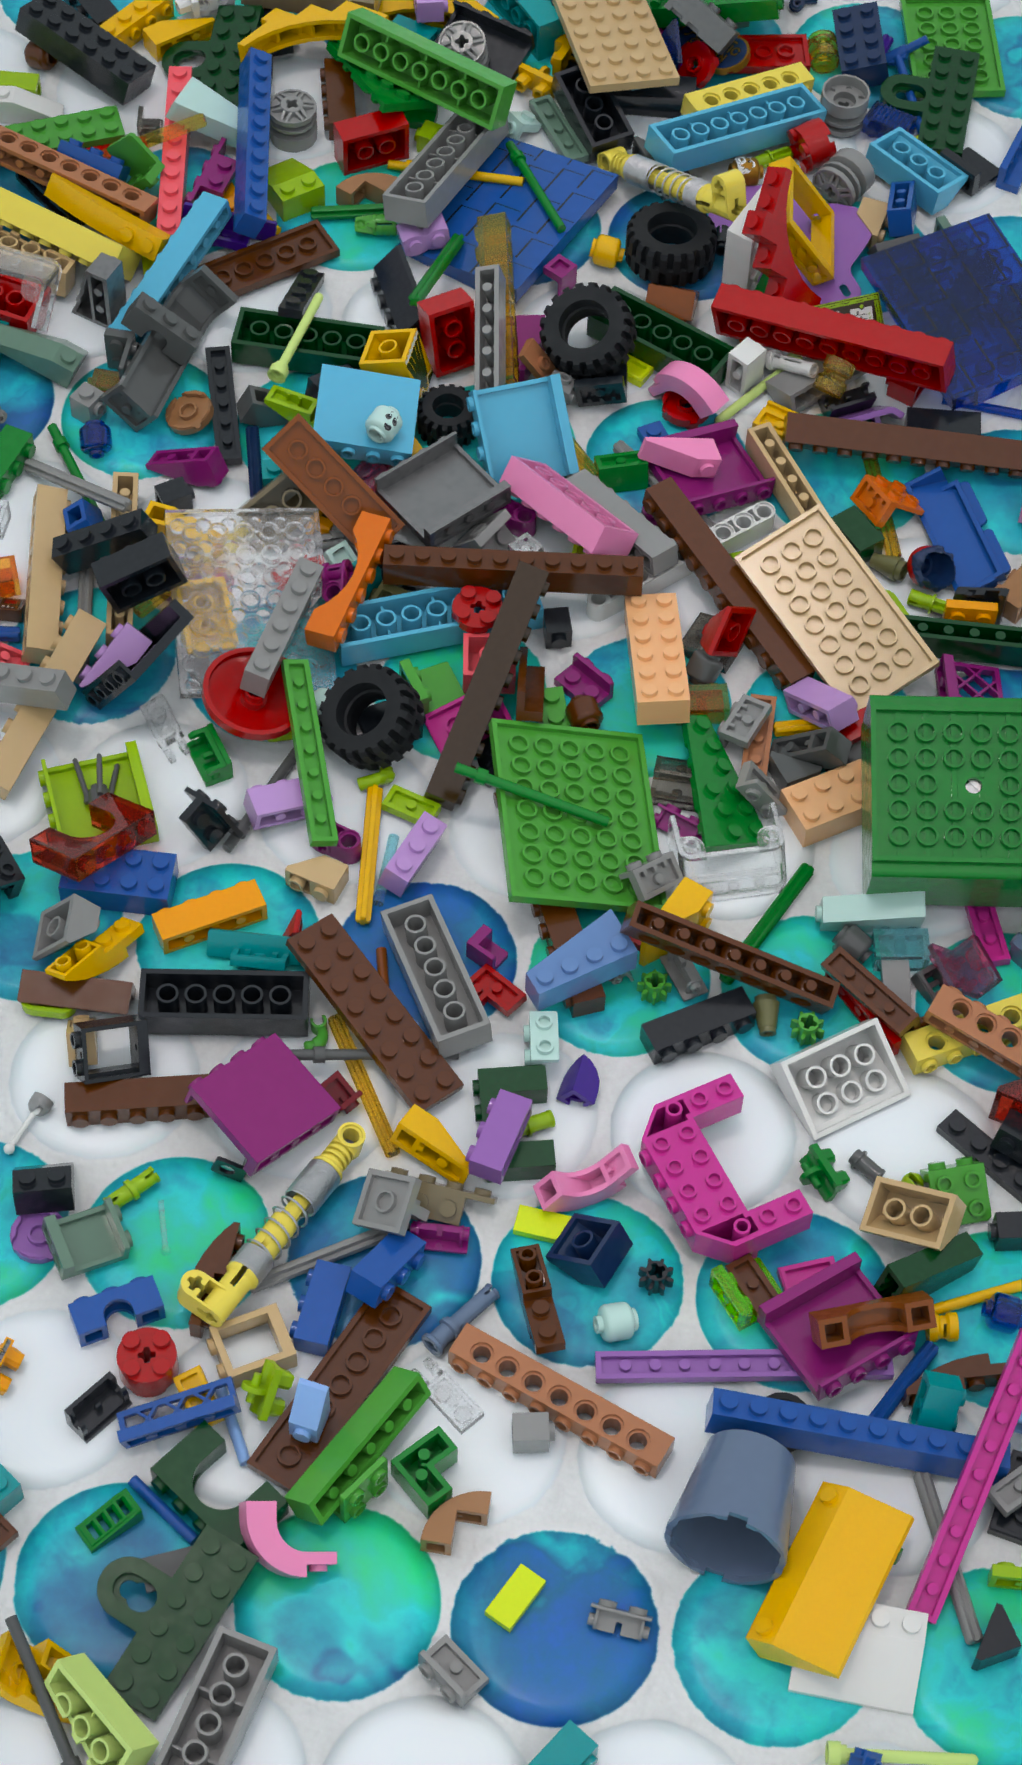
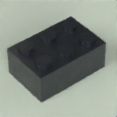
M163 532L150 535L138 543L126 546L118 552L104 556L98 561L91 563L99 589L117 614L188 582L180 558Z

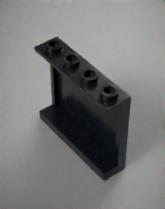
M454 0V12L444 28L453 22L461 20L470 21L478 25L485 34L490 58L488 68L514 80L519 72V66L526 62L535 47L533 34L526 28L512 25L506 19L500 20L493 17L487 11L477 10L467 2L461 3ZM440 34L438 35L437 39L435 40L436 43H438V41H439Z
M176 599L170 602L139 629L140 632L152 640V643L137 663L126 667L120 660L116 661L81 691L85 695L86 700L99 710L105 707L137 681L190 623L194 616Z

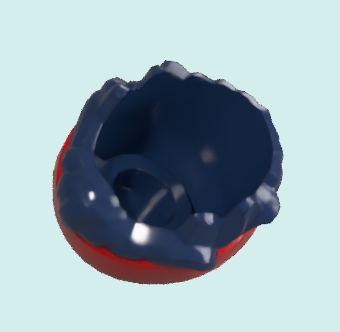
M921 546L915 549L909 556L907 562L908 574L912 581L920 588L933 590L935 593H938L949 587L955 579L956 566L953 561L954 556L952 553L945 552L943 546Z

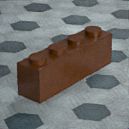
M324 58V68H320V82H325V84H321L322 98H326V100L322 101L323 115L328 116L323 117L324 131H329V141L334 140V122L356 117L354 83L351 78V72H346L342 68L343 63L336 61L334 58Z

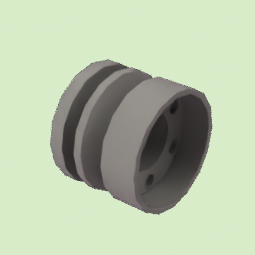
M461 20L453 22L444 28L440 34L438 44L488 67L490 58L485 34L478 25L470 21Z
M841 74L830 77L824 82L820 102L827 110L825 124L831 132L830 135L851 137L858 134L864 128L870 89L862 79L853 75Z
M287 89L272 96L270 100L269 138L277 149L297 153L309 149L316 142L317 105L310 94L299 89Z
M846 147L835 153L813 175L812 184L827 203L852 206L874 184L875 173L870 161L862 153Z

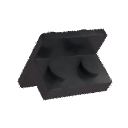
M188 786L185 788L184 792L193 802L179 816V819L206 850L211 852L227 832L239 839L244 836L238 829L239 822L231 815L225 813L227 808L219 800L214 799L211 801L210 797L200 789L194 791Z

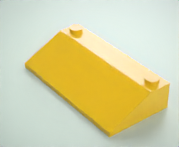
M823 1481L788 1551L787 1563L782 1574L773 1581L745 1637L759 1658L839 1679L915 1520L913 1516L850 1487Z

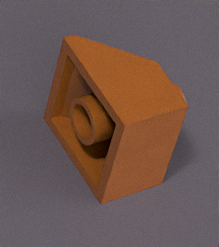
M649 283L645 302L687 323V321H693L700 291Z

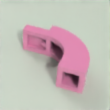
M685 361L670 362L655 375L653 379L655 383L648 388L653 397L666 391L680 394L691 404L700 419L714 414L729 401L722 388L710 375L699 367Z
M620 1144L599 1162L586 1169L570 1173L551 1171L536 1183L533 1188L543 1211H574L599 1203L627 1186L625 1180L639 1170V1167L629 1145Z
M244 1501L239 1503V1525L243 1540L248 1550L259 1557L258 1562L269 1571L283 1577L300 1579L307 1577V1566H309V1572H327V1566L337 1564V1552L299 1551L290 1547L282 1539L277 1527V1501Z

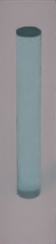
M389 834L379 879L386 865L396 853L399 836L396 834ZM378 883L373 904L382 907L387 889Z

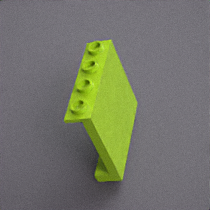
M136 740L125 742L126 752L102 757L103 784L107 785L108 789L114 765L117 763L120 765L114 791V804H111L108 809L103 811L92 810L89 808V804H84V795L73 763L47 768L45 759H41L42 770L38 771L41 787L46 786L47 792H43L45 807H51L52 813L48 814L51 830L56 829L57 835L53 836L56 852H62L63 860H65L69 842L130 848L159 841L158 826ZM97 758L79 762L88 791L91 789V785L97 783Z

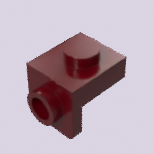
M338 1070L321 1083L322 1087L341 1107L338 1114L342 1111L348 1114L360 1104L357 1099L363 1095L362 1091L358 1090L355 1092Z

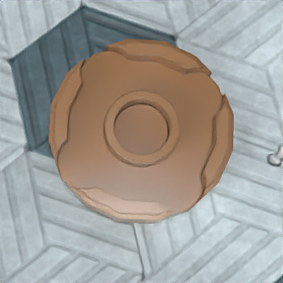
M197 390L186 391L178 399L175 397L166 409L165 419L170 429L176 434L191 435L199 432L209 424L213 417L214 407L212 401L204 392Z

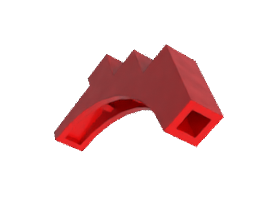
M768 166L756 209L748 210L742 230L743 235L759 244L752 267L769 277L764 294L782 296L787 300L795 302H806L811 306L819 305L821 297L815 294L802 279L794 263L789 246L786 208L792 170L787 167Z

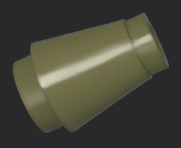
M874 553L869 562L871 568H874L894 582L897 580L903 581L908 573L907 562L902 557Z
M759 994L754 997L755 1002L752 1003L757 1012L756 1021L759 1034L763 1037L776 1035L780 1002L774 994Z

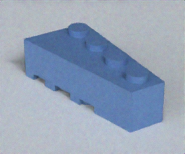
M609 909L526 972L525 991L537 1011H541L636 968L638 950L629 936L620 933L622 925L612 909Z

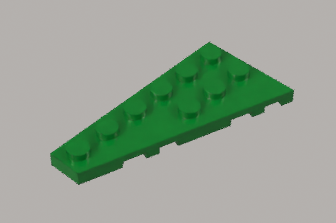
M328 40L326 50L336 61L343 63L342 68L346 72H351V78L364 93L372 95L371 101L374 104H380L379 110L382 113L433 108V102L337 56L341 40Z
M690 715V723H681L684 745L689 752L687 764L688 768H691L692 771L690 783L694 809L699 816L700 822L697 825L698 834L702 835L701 853L766 848L771 841L753 805L735 788L739 777L708 716Z

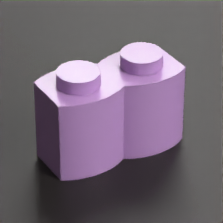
M442 213L438 215L428 228H419L404 223L396 226L405 256H417L428 249H441L450 239L449 230Z

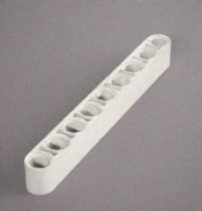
M766 501L758 502L710 527V529L726 551L733 553L772 531L775 507ZM678 553V564L655 577L643 568L642 594H655L694 572L687 568L684 558ZM587 594V617L592 621L600 622L623 611L625 596Z

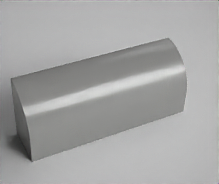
M806 357L803 360L815 362L819 367L815 378L784 370L765 381L769 395L775 403L800 413L817 403L822 395L827 393L830 395L866 373Z

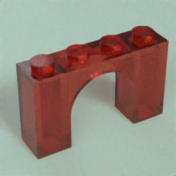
M107 792L89 803L92 827L105 833L93 837L79 838L48 827L29 839L33 863L80 882L156 835L154 810Z

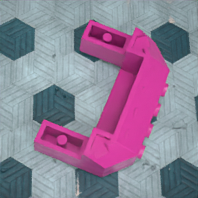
M731 1073L654 1105L642 1137L641 1149L638 1152L642 1165L648 1172L655 1188L661 1195L692 1252L726 1263H731L748 1253L757 1261L759 1250L809 1229L813 1216V1211L800 1189L747 1211L705 1139L701 1129L741 1113L744 1095Z

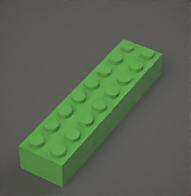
M363 7L349 11L347 14L337 56L488 130L493 131L505 126L517 81Z

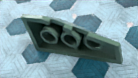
M0 323L1 353L57 384L68 388L88 355V351L65 339Z

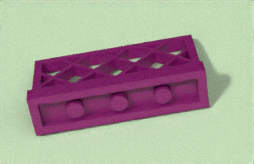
M942 655L939 666L935 668L939 697H962L959 691L963 689L971 697H983L985 693H988L993 698H1003L999 668L955 662L953 655ZM956 671L964 672L969 678L964 681L957 675ZM980 675L992 676L993 682L988 684ZM972 681H974V682H976L981 688H983V690H981V691L978 693V692H977L973 687H971L969 684H970Z

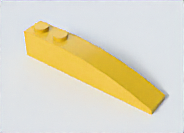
M56 173L51 174L44 193L46 197L93 229L155 262L158 253L162 252L168 243L170 234Z

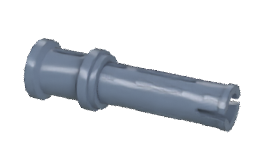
M487 1283L451 1317H443L439 1321L440 1325L432 1332L425 1333L421 1337L423 1344L433 1355L437 1357L442 1355L443 1349L453 1340H456L466 1323L470 1324L495 1300L500 1298L496 1288L490 1291L493 1285Z

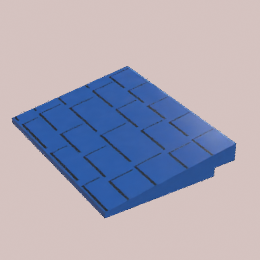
M505 137L477 171L524 177L520 169L512 163L510 153L505 147L508 141H513L518 150H521L525 155L527 165L566 226V230L562 233L556 230L526 179L523 187L468 180L441 212L448 227L450 238L454 233L458 235L463 234L465 242L443 274L475 289V267L499 264L506 278V298L517 303L541 276L544 266L563 251L614 193L618 186V174ZM443 248L436 250L428 249L420 255L409 257L430 267Z

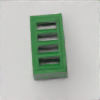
M125 1488L76 1526L75 1531L90 1552L94 1553L144 1519L143 1513ZM124 1505L130 1512L127 1515L121 1510V1507ZM113 1512L120 1520L116 1524L110 1517V1514H112ZM101 1520H104L110 1528L106 1532L99 1524ZM92 1526L100 1536L96 1540L88 1531Z

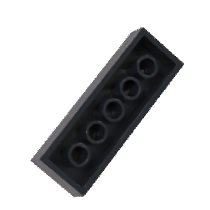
M32 0L20 8L15 27L17 32L121 105H125L150 87L156 65L63 0Z
M141 968L138 1014L147 1019L148 1034L271 1036L276 1033L278 1036L308 1037L310 976L306 971Z

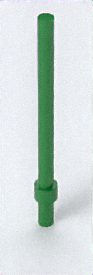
M508 141L505 147L510 153L512 163L520 169L559 233L564 232L566 226L527 165L525 155L521 150H518L513 141Z
M55 423L48 425L47 429L53 439L52 444L56 452L61 454L70 474L85 480L69 450L70 445L66 437L62 436ZM82 496L84 500L98 507L96 501Z
M459 762L455 765L454 773L471 778L474 783L484 786V784L598 825L604 827L608 825L610 817L489 774V770L480 767L475 769Z

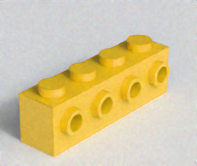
M134 0L102 23L100 27L131 48L143 39V28L162 20H169L174 16L173 0Z

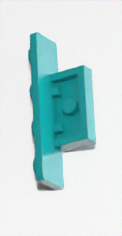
M210 928L208 931L207 956L230 958V966H237L238 970L258 968L264 969V971H285L288 965L301 966L286 946V941L290 938L289 936Z

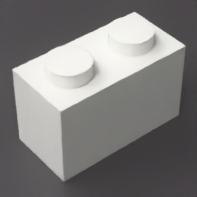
M746 337L728 354L725 386L740 397L762 381L766 349L761 344Z

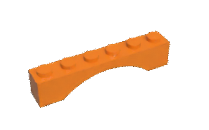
M365 511L361 512L353 528L354 546L358 554L354 573L347 585L335 597L313 610L304 629L307 645L336 653L340 643L343 644L345 642L347 628L356 619L357 607L359 603L362 604L364 602L368 585L374 582L378 564L383 563L384 544L391 545L393 542L395 531L392 530L391 518Z

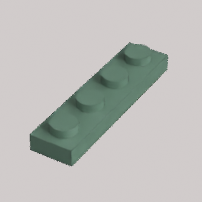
M548 94L529 100L530 110L535 115L537 121L542 124V129L558 154L583 163L588 162V152L552 96Z

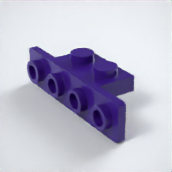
M184 203L182 218L186 217L193 203ZM232 212L231 218L212 246L237 251L249 246L250 240L253 238L233 232L234 212ZM267 220L257 235L256 240L262 241L275 236L277 222Z

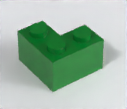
M437 1426L391 1460L392 1477L427 1519L430 1518L439 1506L452 1498L453 1488L441 1474L457 1463L458 1447L443 1429Z

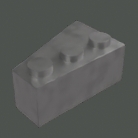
M668 0L664 5L666 9L671 10L677 15L682 23L689 26L698 37L718 54L723 55L740 34L736 30L738 25L729 17L725 20L720 16L721 10L712 2L708 5L704 0Z
M102 252L85 271L80 286L81 290L76 297L77 302L71 313L105 328L113 323L121 307L127 303L123 263L121 260Z

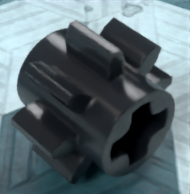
M648 1259L646 1268L639 1267L638 1275L641 1278L639 1279L638 1286H645L649 1296L652 1293H660L663 1296L665 1287H673L674 1280L671 1278L673 1267L667 1268L664 1264V1259L660 1261Z

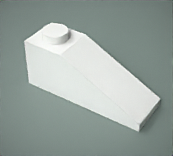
M0 86V123H24L36 119L56 117L64 113L63 104L16 86Z

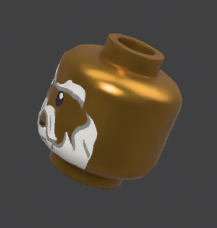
M737 157L728 166V171L732 169L741 171L746 186H757L759 179H763V165H759L755 157Z

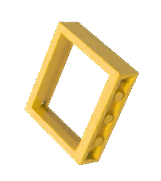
M791 156L769 163V166L787 167L792 170L786 215L789 246L795 265L812 286L834 279V211ZM793 198L811 220V241L793 220Z

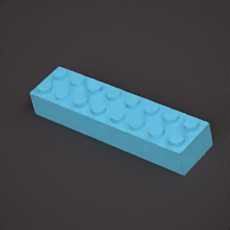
M803 83L650 124L644 148L655 161L684 172L790 142L787 135L788 130L814 118H821L825 122L827 110Z
M434 587L365 600L362 604L359 603L356 619L347 628L346 640L343 644L340 643L337 649L341 666L462 644L463 633L468 632L463 631L459 627V623L452 617V602L455 596L460 593L461 588ZM496 590L501 594V599L504 601L508 590ZM540 596L537 604L541 605L536 620L530 618L528 627L532 628V630L543 628L544 608ZM480 607L473 608L475 613L484 610Z

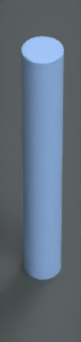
M226 1386L215 1391L217 1399L229 1395ZM236 1414L224 1419L240 1466H246L250 1456Z

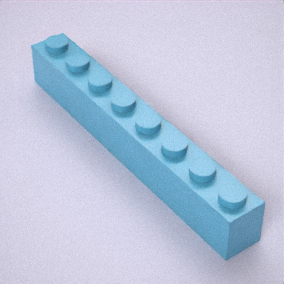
M205 191L202 192L199 198L194 201L186 217L182 218L180 226L169 237L168 243L162 252L158 253L155 262L145 272L142 281L132 291L131 297L121 307L118 316L108 328L131 331L121 324V321L128 307L142 291L160 304H164L171 291L192 269L195 270L231 218L232 212L227 199ZM147 332L142 337L135 334L136 342L141 344Z

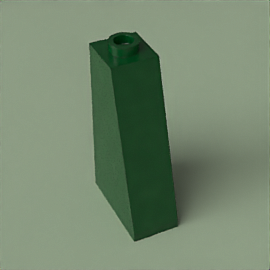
M966 1231L955 1236L942 1251L926 1248L888 1264L875 1283L874 1288L882 1298L921 1290L930 1295L972 1271L983 1256V1253Z

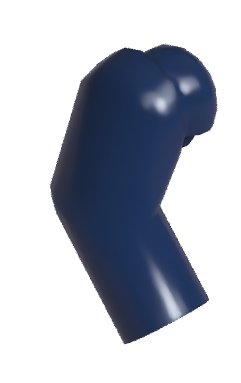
M790 0L789 9L792 12H799L805 5L817 4V0Z

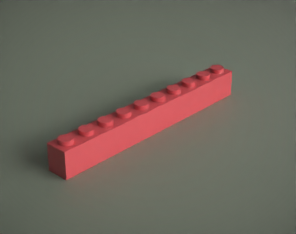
M169 66L165 116L174 100L193 76L192 66ZM165 117L162 163L165 167L160 175L156 227L172 235L180 226L187 187L191 129Z

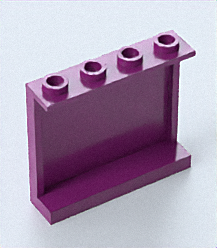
M735 419L663 436L714 439L722 459L714 478L689 477L648 462V467L658 482L669 477L673 478L700 516L770 498L776 481L774 477L764 479L736 438L739 425Z
M276 1033L266 1039L265 1037L259 1038L246 1052L240 1050L230 1059V1062L225 1065L222 1063L218 1064L205 1078L198 1077L193 1080L188 1086L189 1091L184 1100L187 1104L195 1099L247 1159L243 1170L249 1177L332 1123L341 1109Z
M856 1252L851 1253L759 1305L758 1323L818 1401L827 1396L829 1398L836 1396L842 1391L844 1386L851 1382L856 1384L862 1381L868 1372L875 1368L880 1370L886 1367L894 1357L899 1354L901 1356L907 1355L916 1346L915 1343L919 1331L910 1333L902 1331L874 1332L857 1337L849 1345L823 1350L812 1341L809 1312L882 1298L860 1270L862 1259Z

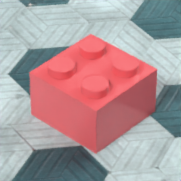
M463 633L464 693H466L490 633ZM512 664L509 670L513 677L508 689L503 687L500 694H515L516 665Z

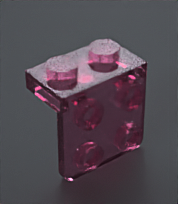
M971 935L953 950L934 943L928 946V950L931 953L929 956L931 962L936 968L940 969L943 975L942 982L947 986L959 989L964 996L967 995L979 999L1003 981L979 937L976 935Z

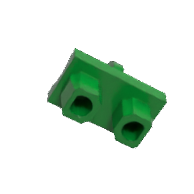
M815 1143L809 1146L808 1153L799 1161L801 1163L800 1167L804 1171L799 1180L804 1186L812 1184L819 1191L824 1201L829 1202L834 1199L839 1191L845 1189L850 1182V1178L846 1171H835L832 1167L836 1160L831 1148L821 1149Z

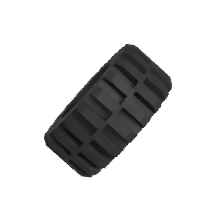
M666 200L663 203L653 202L650 206L645 205L635 212L628 222L625 244L626 262L630 269L636 275L639 274V277L644 281L649 280L651 283L670 287L672 285L684 287L687 283L690 285L694 284L698 279L701 280L713 267L717 243V228L709 216L707 217V214L688 208L685 205L679 204V202L673 203L671 200Z
M583 282L575 284L576 288L573 289L567 287L562 290V295H555L551 299L553 304L551 306L547 305L543 311L546 318L542 317L540 320L542 330L539 334L545 352L554 366L559 368L560 372L571 375L575 380H580L582 377L585 379L608 377L607 374L611 371L615 374L620 370L619 365L621 363L626 364L630 359L628 353L634 351L636 345L633 340L637 339L636 323L625 300L622 299L618 292L612 291L609 286L603 284L599 288L596 282H589L588 286H584ZM589 316H601L609 320L606 335L594 346L575 348L568 344V336L571 329L581 319Z
M367 664L357 666V670L349 669L344 672L345 676L342 678L338 677L333 681L334 686L331 689H327L324 694L326 699L321 701L319 710L322 714L318 716L319 725L321 726V737L325 740V744L329 749L358 769L363 770L367 768L371 771L378 770L379 766L383 769L392 765L391 762L394 760L398 762L404 758L403 754L406 751H411L414 747L412 743L415 739L418 740L421 734L419 727L423 726L424 716L420 713L424 712V707L420 701V695L409 682L387 666L382 667L380 664H370L369 667ZM386 699V710L380 723L368 733L357 735V722L365 708L375 701Z

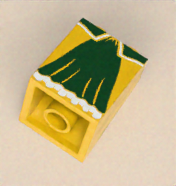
M417 328L370 332L359 367L364 371L421 380L419 398H422V394L425 391L427 392L433 370Z

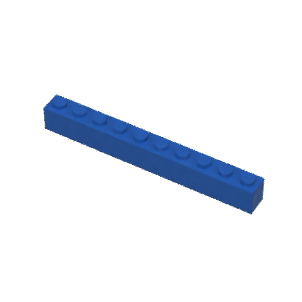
M250 47L239 69L233 232L256 239L267 221L272 54Z
M715 1387L706 1406L704 1432L712 1434L731 1429L748 1430L768 1436L788 1448L918 1472H928L959 1479L976 1437L969 1434ZM1011 1442L1008 1444L992 1485L1006 1477L1010 1470Z

